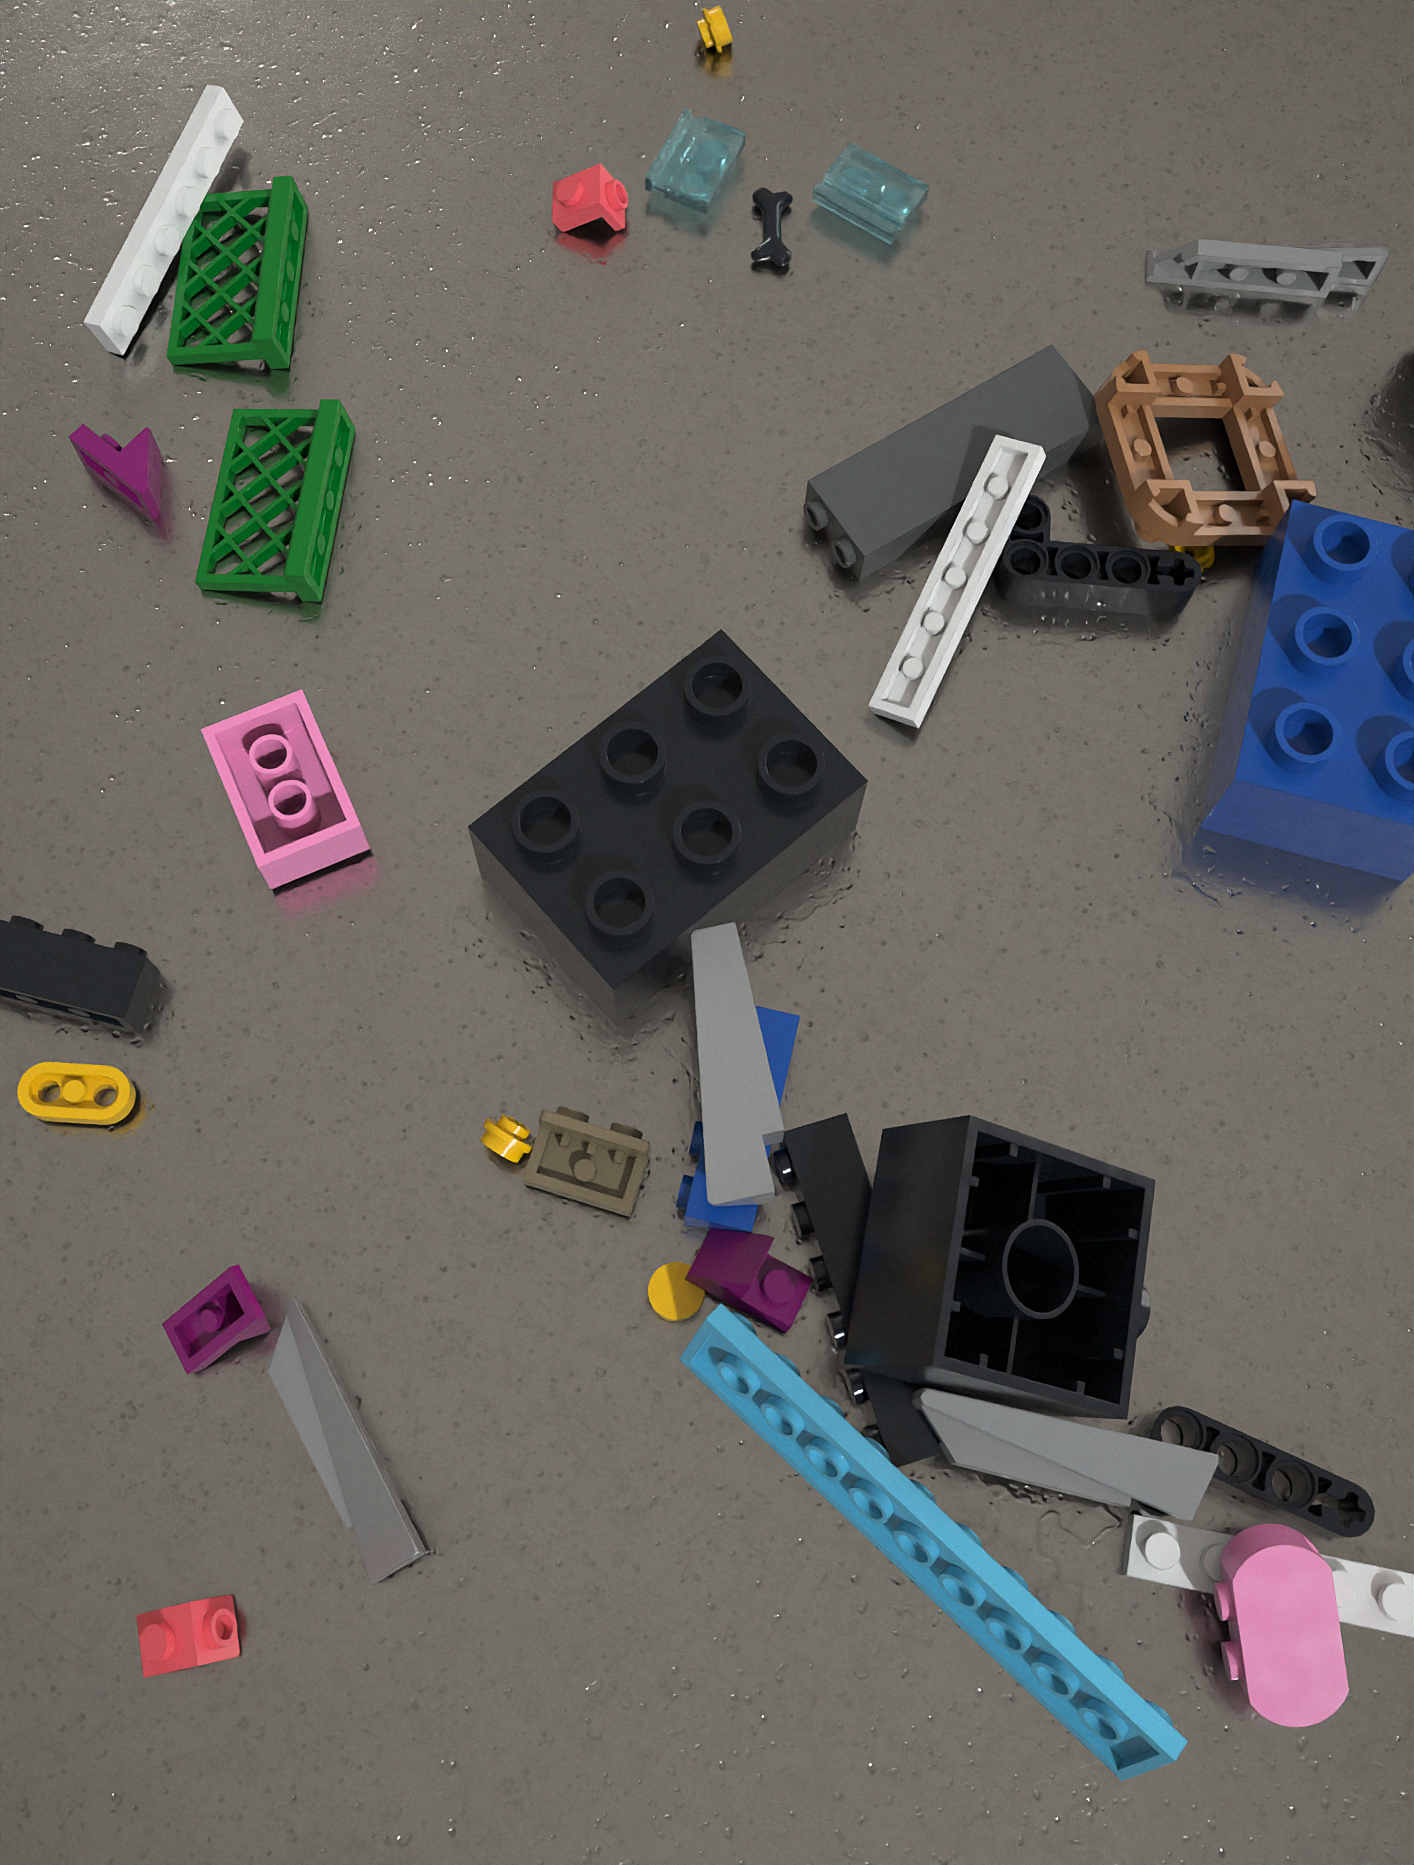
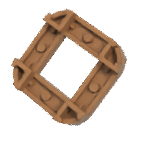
M1147 350L1131 353L1126 361L1119 364L1095 392L1094 401L1096 403L1097 416L1122 496L1129 514L1135 521V532L1143 541L1148 543L1160 541L1173 546H1265L1292 500L1310 503L1316 498L1314 480L1297 479L1273 409L1284 397L1283 391L1276 380L1267 386L1259 376L1244 367L1243 365L1246 362L1245 356L1230 353L1220 365L1151 363ZM1154 417L1222 418L1246 491H1193L1189 480H1174Z

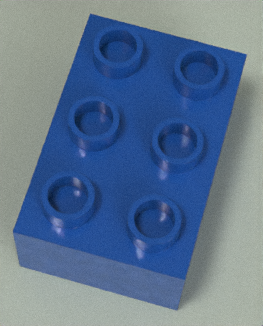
M1292 500L1255 563L1199 828L1402 882L1414 873V530Z

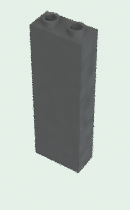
M1051 344L808 480L805 504L803 505L805 516L809 524L817 531L822 530L831 542L832 552L838 563L843 568L849 567L857 579L861 581L952 529L996 435L1042 446L1046 458L1035 480L1098 445L1103 432L1096 412L1094 395Z

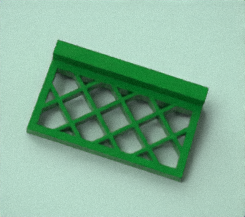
M292 175L273 177L272 189L206 194L197 215L194 217L183 238L166 356L172 365L265 359L270 369L289 368L308 206ZM268 207L267 214L253 226L243 219L255 208ZM223 211L225 215L209 229L206 230L201 225L203 212ZM237 224L245 233L226 248L218 240ZM257 242L263 247L262 254L248 266L244 265L238 258ZM212 245L220 254L201 270L196 266V258ZM230 264L234 265L240 273L223 288H220L213 279ZM252 282L258 288L257 295L241 307L232 298ZM203 287H209L215 294L197 310H194L190 306L191 298ZM227 304L235 313L215 329L207 320ZM245 323L253 328L251 343L231 344L227 341ZM201 326L210 334L197 346L184 347L185 339L198 327Z
M321 399L319 409H233L195 583L201 590L295 592L302 601L321 602L356 429L340 399ZM246 426H267L270 430L269 433L249 448L243 443ZM300 426H314L312 436L296 448L286 439L288 435ZM280 442L289 453L266 470L258 458ZM253 463L261 475L238 491L234 486L235 475ZM297 464H300L304 469L303 479L285 492L276 480ZM272 485L280 497L257 513L248 502ZM243 506L252 518L229 535L224 529L226 518ZM290 507L296 513L294 523L276 536L267 524ZM262 528L271 541L250 557H247L239 548V545ZM232 550L243 560L242 563L227 574H214L216 562ZM281 551L286 556L283 576L262 575L257 568Z

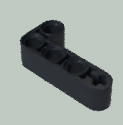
M1028 494L998 558L995 572L997 591L1001 597L1016 604L1154 616H1175L1181 613L1192 598L1202 576L1201 567L1196 559L1182 552L1050 541V509L1045 501L1038 496ZM1017 524L1025 525L1031 530L1021 529ZM1013 568L1025 569L1030 574H1020ZM1065 572L1073 573L1080 579L1070 578L1065 575ZM1115 577H1122L1129 581V583H1122Z
M1173 1406L1155 1411L1147 1416L1140 1426L1137 1436L1163 1442L1161 1427L1166 1419H1170L1176 1422L1182 1429L1184 1436L1183 1447L1217 1454V1450L1222 1444L1228 1445L1237 1455V1469L1232 1476H1228L1217 1465L1209 1485L1319 1536L1327 1538L1361 1536L1370 1529L1374 1522L1375 1508L1373 1501L1367 1491L1356 1483L1190 1408ZM1278 1469L1287 1473L1292 1482V1494L1286 1501L1279 1498L1273 1489L1272 1480ZM1131 1498L1130 1507H1126L1128 1511L1135 1515L1149 1518L1170 1516ZM1315 1499L1320 1501L1338 1500V1508L1346 1512L1345 1519L1338 1521L1339 1513L1336 1510L1323 1504L1312 1505Z

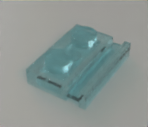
M685 108L645 176V190L652 192L653 189L664 193V198L707 215L745 147L746 132L703 116L702 120L691 116V110Z
M850 142L825 173L824 180L820 184L817 183L814 187L812 201L892 245L897 233L900 230L903 231L927 200L929 186Z

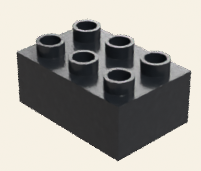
M721 629L468 826L481 875L617 1027L693 964L691 934L693 931L735 922L736 927H738L856 829L868 780Z

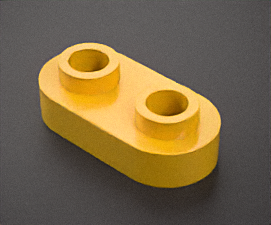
M61 1062L38 1063L23 1074L17 1088L18 1100L27 1112L37 1119L52 1122L98 1125L114 1124L124 1119L130 1113L136 1098L135 1088L131 1080L119 1069L107 1065ZM53 1086H59V1097L52 1102H45L47 1090ZM107 1090H115V1100L110 1105L101 1106V1095Z

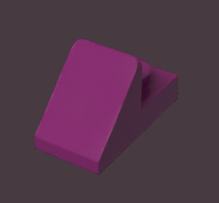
M84 424L69 436L84 466L153 521L161 514V453L150 428H144L123 449L108 434L104 433L99 437Z
M710 1228L685 1280L785 1334L792 1327L813 1278L767 1254L774 1238L768 1235Z
M239 1264L229 1267L162 1323L187 1375L205 1369L237 1342L271 1330L266 1316Z

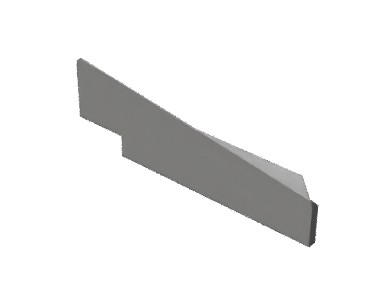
M1197 239L1179 248L1149 249L1146 254V282L1326 298L1334 283L1372 287L1389 258V248L1367 240L1261 245Z
M731 922L698 929L691 934L707 1200L713 1206L760 1205L774 1201L775 1188L765 1146L783 1142L785 1131L736 923Z
M293 1297L287 1301V1314L267 1372L346 1530L354 1529L371 1583L375 1584L426 1554L427 1551L401 1502L403 1499L303 1303L296 1297Z
M921 1388L913 1392L911 1401L913 1405L925 1415L940 1439L939 1446L950 1464L1122 1508L1130 1507L1131 1498L1178 1519L1192 1521L1218 1465L1219 1455L952 1393Z

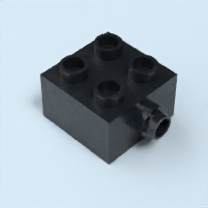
M972 1115L882 1129L844 1365L944 1392L1048 1416L1127 1420L1136 1342L1148 1324L1151 1310L1150 1297L1143 1283L1156 1180Z

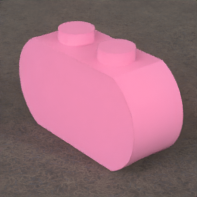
M1272 1523L1249 1527L1234 1536L1223 1549L1219 1558L1222 1582L1213 1583L1217 1613L1221 1621L1228 1620L1231 1640L1221 1643L1225 1670L1230 1681L1238 1680L1249 1703L1266 1719L1287 1727L1311 1726L1324 1721L1334 1714L1342 1705L1349 1692L1332 1569L1319 1555L1313 1543L1299 1531L1285 1525Z

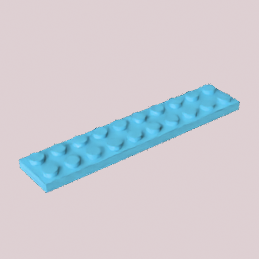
M720 1303L705 1319L679 1360L1121 1781L1175 1762L1188 1741L1172 1727L1173 1722L1170 1716L1155 1703L1144 1700L1124 1681L1123 1673L1112 1661L1091 1651L1076 1636L1075 1628L1064 1616L1055 1611L1048 1610L1029 1592L1027 1583L1017 1572L1006 1566H1001L982 1548L979 1537L970 1528L961 1523L954 1522L936 1505L933 1494L923 1484L916 1480L908 1479L890 1462L889 1454L883 1446L872 1438L863 1437L845 1420L844 1412L836 1402L827 1396L816 1393L801 1378L798 1368L790 1359L782 1354L774 1353L757 1337L754 1327L745 1317L735 1312L731 1313Z

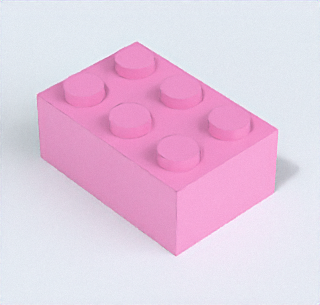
M302 689L201 729L257 867L270 889L370 849Z

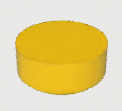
M671 1262L658 1268L652 1275L648 1285V1299L652 1309L658 1316L671 1322H682L693 1317L700 1310L705 1296V1290L685 1280L691 1266L682 1262Z

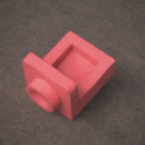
M601 163L553 183L552 222L562 233L601 217L615 231L625 228V208L628 206L626 189L618 179H614Z
M231 1595L191 1601L136 1615L143 1678L238 1657L240 1654L237 1621Z

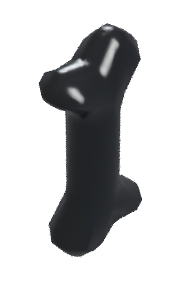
M761 187L754 192L752 200L762 212L763 241L757 248L752 250L751 258L757 263L772 261L777 266L784 267L791 261L792 252L782 242L781 213L787 206L792 204L793 196L786 191L772 193L767 188Z

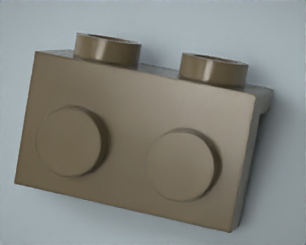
M560 1106L557 1108L556 1113L542 1110L538 1120L540 1129L522 1178L523 1184L630 1217L651 1154L650 1142L642 1140L643 1133L635 1128L618 1123H611L610 1129L588 1123L590 1118L588 1115L568 1107Z

